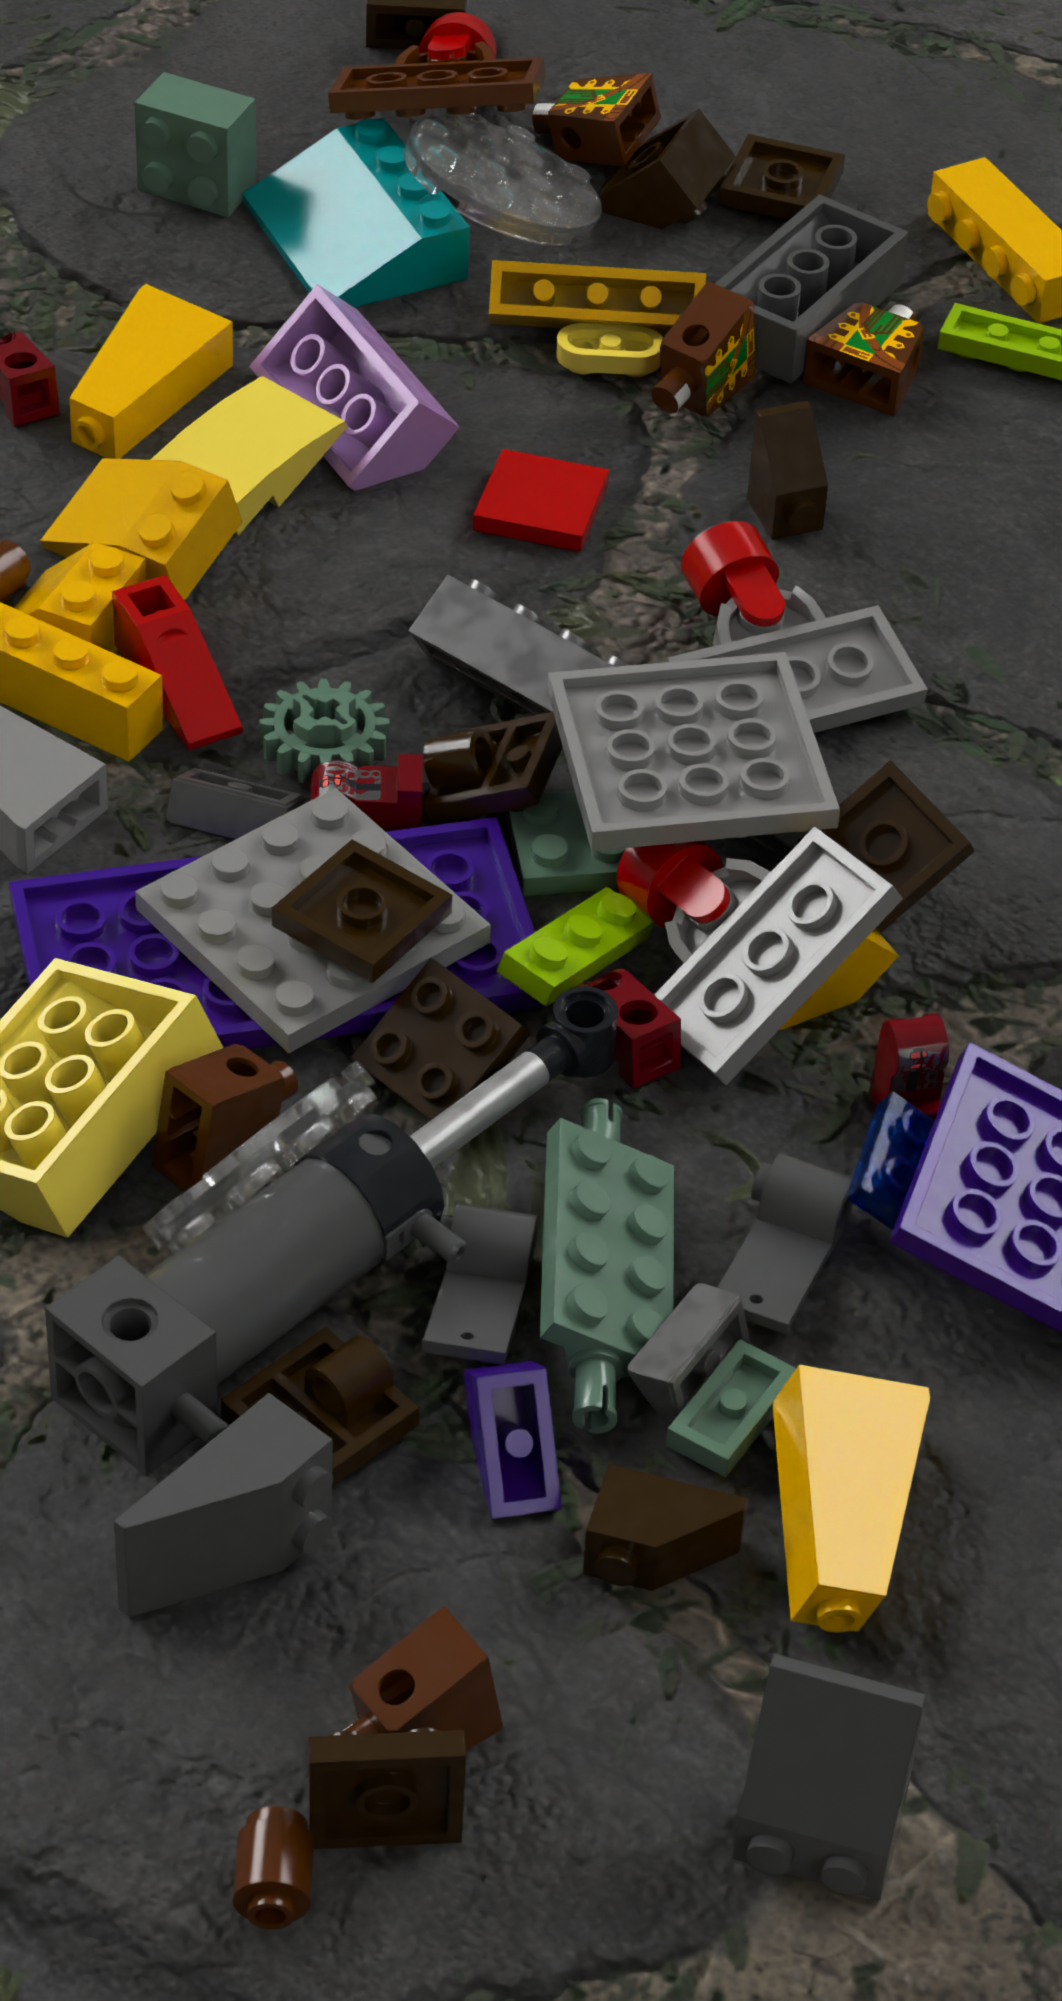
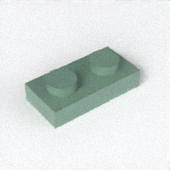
M739 1339L668 1427L666 1446L727 1477L774 1417L772 1402L796 1368Z

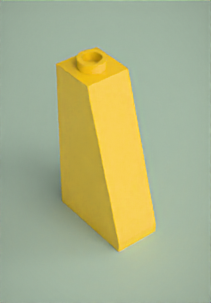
M143 285L130 302L69 398L72 443L105 458L120 459L233 366V321L153 286Z
M798 1365L772 1402L790 1619L792 1622L817 1625L828 1632H858L886 1597L930 1402L929 1387Z

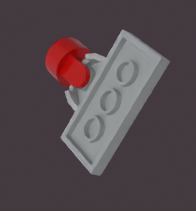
M743 521L722 522L702 531L690 542L681 559V571L702 609L707 614L718 617L713 639L714 646L668 657L667 662L786 652L814 733L924 705L928 689L879 605L826 618L814 598L797 585H795L792 592L778 589L776 586L779 577L778 566L759 532L750 523Z
M815 826L771 872L750 860L726 858V866L723 867L718 853L703 841L626 848L617 869V886L620 893L631 899L636 907L653 922L666 928L669 944L683 962V965L654 995L681 1018V1048L725 1085L739 1073L903 899L893 885Z

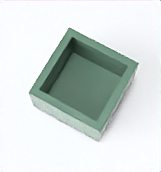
M163 72L134 102L137 189L229 217L243 202L242 194L257 184L256 99Z

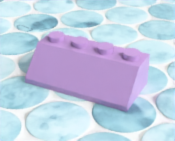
M316 284L249 366L258 378L264 376L345 421L347 429L323 457L347 486L355 491L424 470L460 428L356 308Z

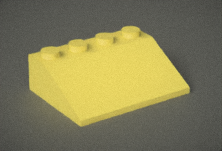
M54 958L0 1020L1 1211L21 1223L67 1238L73 1233L156 1134L165 1071L224 1048L196 995Z

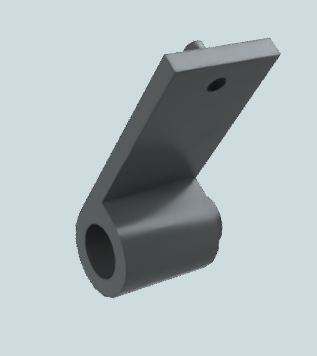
M782 1153L776 1157L773 1164L767 1162L761 1164L751 1192V1199L760 1202L757 1220L717 1287L740 1294L748 1325H760L787 1334L843 1232L854 1202L857 1178Z
M457 1203L453 1216L442 1214L440 1223L466 1241L467 1250L460 1261L451 1264L449 1262L446 1263V1271L423 1338L422 1352L457 1357L458 1363L462 1366L471 1365L473 1360L505 1364L532 1271L538 1234V1215Z

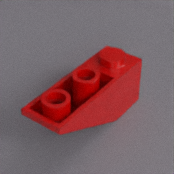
M163 575L112 591L114 645L123 658L162 675L163 715L188 751L243 733V726L194 615L168 577Z

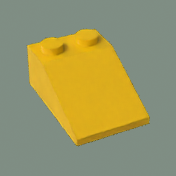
M102 458L40 542L43 548L66 558L93 542L146 558L147 580L166 575L182 598L186 600L243 521L227 479L183 461Z

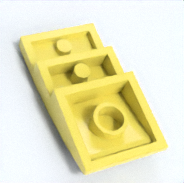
M261 376L224 398L196 419L150 460L183 461L227 479L243 521L234 533L239 536L267 502L277 507L283 504L347 429V425L339 417Z

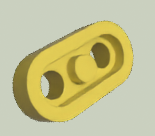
M574 323L565 326L559 331L557 335L556 358L563 367L576 374L605 373L643 377L661 367L660 345L663 337L654 329L645 326Z

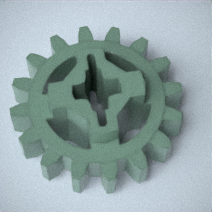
M320 679L318 688L312 689L300 681L296 683V693L293 695L279 690L276 692V704L265 703L263 719H260V745L264 746V759L266 761L277 760V772L281 775L292 770L298 771V782L302 784L309 780L318 765L327 761H346L356 767L374 766V760L384 761L386 758V745L389 744L390 719L385 718V705L383 703L371 704L372 692L368 689L356 695L351 693V682L348 681L343 682L338 689L330 688L327 679ZM289 729L293 731L290 735L287 733ZM358 729L361 730V735L356 732Z

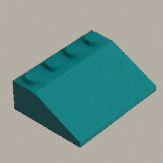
M384 117L364 119L357 124L336 128L242 194L243 204L308 293L318 284L349 305L358 307L468 279L470 226Z

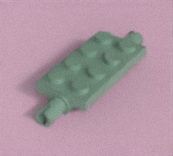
M595 1098L583 1104L580 1110L582 1126L560 1118L547 1132L540 1338L564 1347L569 1375L575 1378L574 1410L572 1411L573 1424L582 1429L585 1426V1413L588 1412L587 1432L601 1434L614 1428L617 1423L616 1382L622 1378L631 1377L628 1372V1364L673 1312L674 1165L620 1143L622 1108L613 1103L611 1105L610 1119H608V1100Z

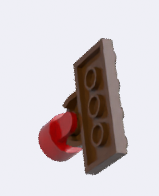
M463 12L449 13L434 21L427 30L420 46L412 45L399 55L393 65L344 67L328 92L330 113H345V118L361 120L375 116V111L395 110V114L398 117H416L425 114L426 109L446 108V113L451 115H464L475 112L477 106L496 105L499 112L523 111L528 108V104L535 103L546 78L544 57L496 59L495 38L489 27L481 19Z

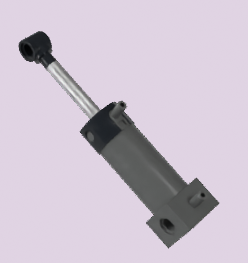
M574 987L562 992L555 1000L552 1020L538 1030L536 1035L537 1043L411 1136L406 1134L398 1125L380 1115L363 1113L297 1160L294 1167L146 1275L142 1274L120 1255L116 1256L45 1307L51 1398L145 1476H148L196 1438H200L206 1444L228 1427L227 1423L218 1417L217 1384L366 1272L381 1266L416 1239L450 1264L456 1263L463 1258L467 1250L466 1241L440 1223L444 1210L442 1188L433 1168L559 1074L568 1077L587 1078L606 1072L613 1064L615 1056L618 1020L616 1001L607 992L594 987Z

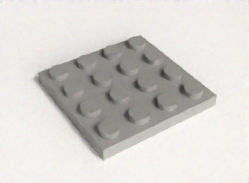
M786 652L548 673V695L591 851L807 832L814 826L819 830L838 828L840 808Z
M336 788L135 891L136 910L288 1054L405 990L431 957L444 967H447L490 943L491 924ZM352 839L453 895L452 913L374 983L367 981L272 926V907Z

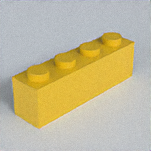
M986 157L933 171L931 194L927 200L928 215L979 264L986 271L987 275L993 278L1038 324L1061 318L1062 230Z
M492 260L489 321L490 324L564 328L574 323L633 325L649 327L659 334L666 335L706 284V273Z
M0 602V703L128 762L164 729L161 674Z

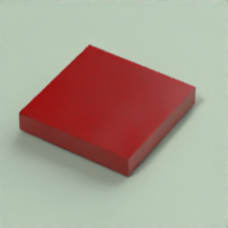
M502 449L473 514V530L581 552L608 487L609 469Z

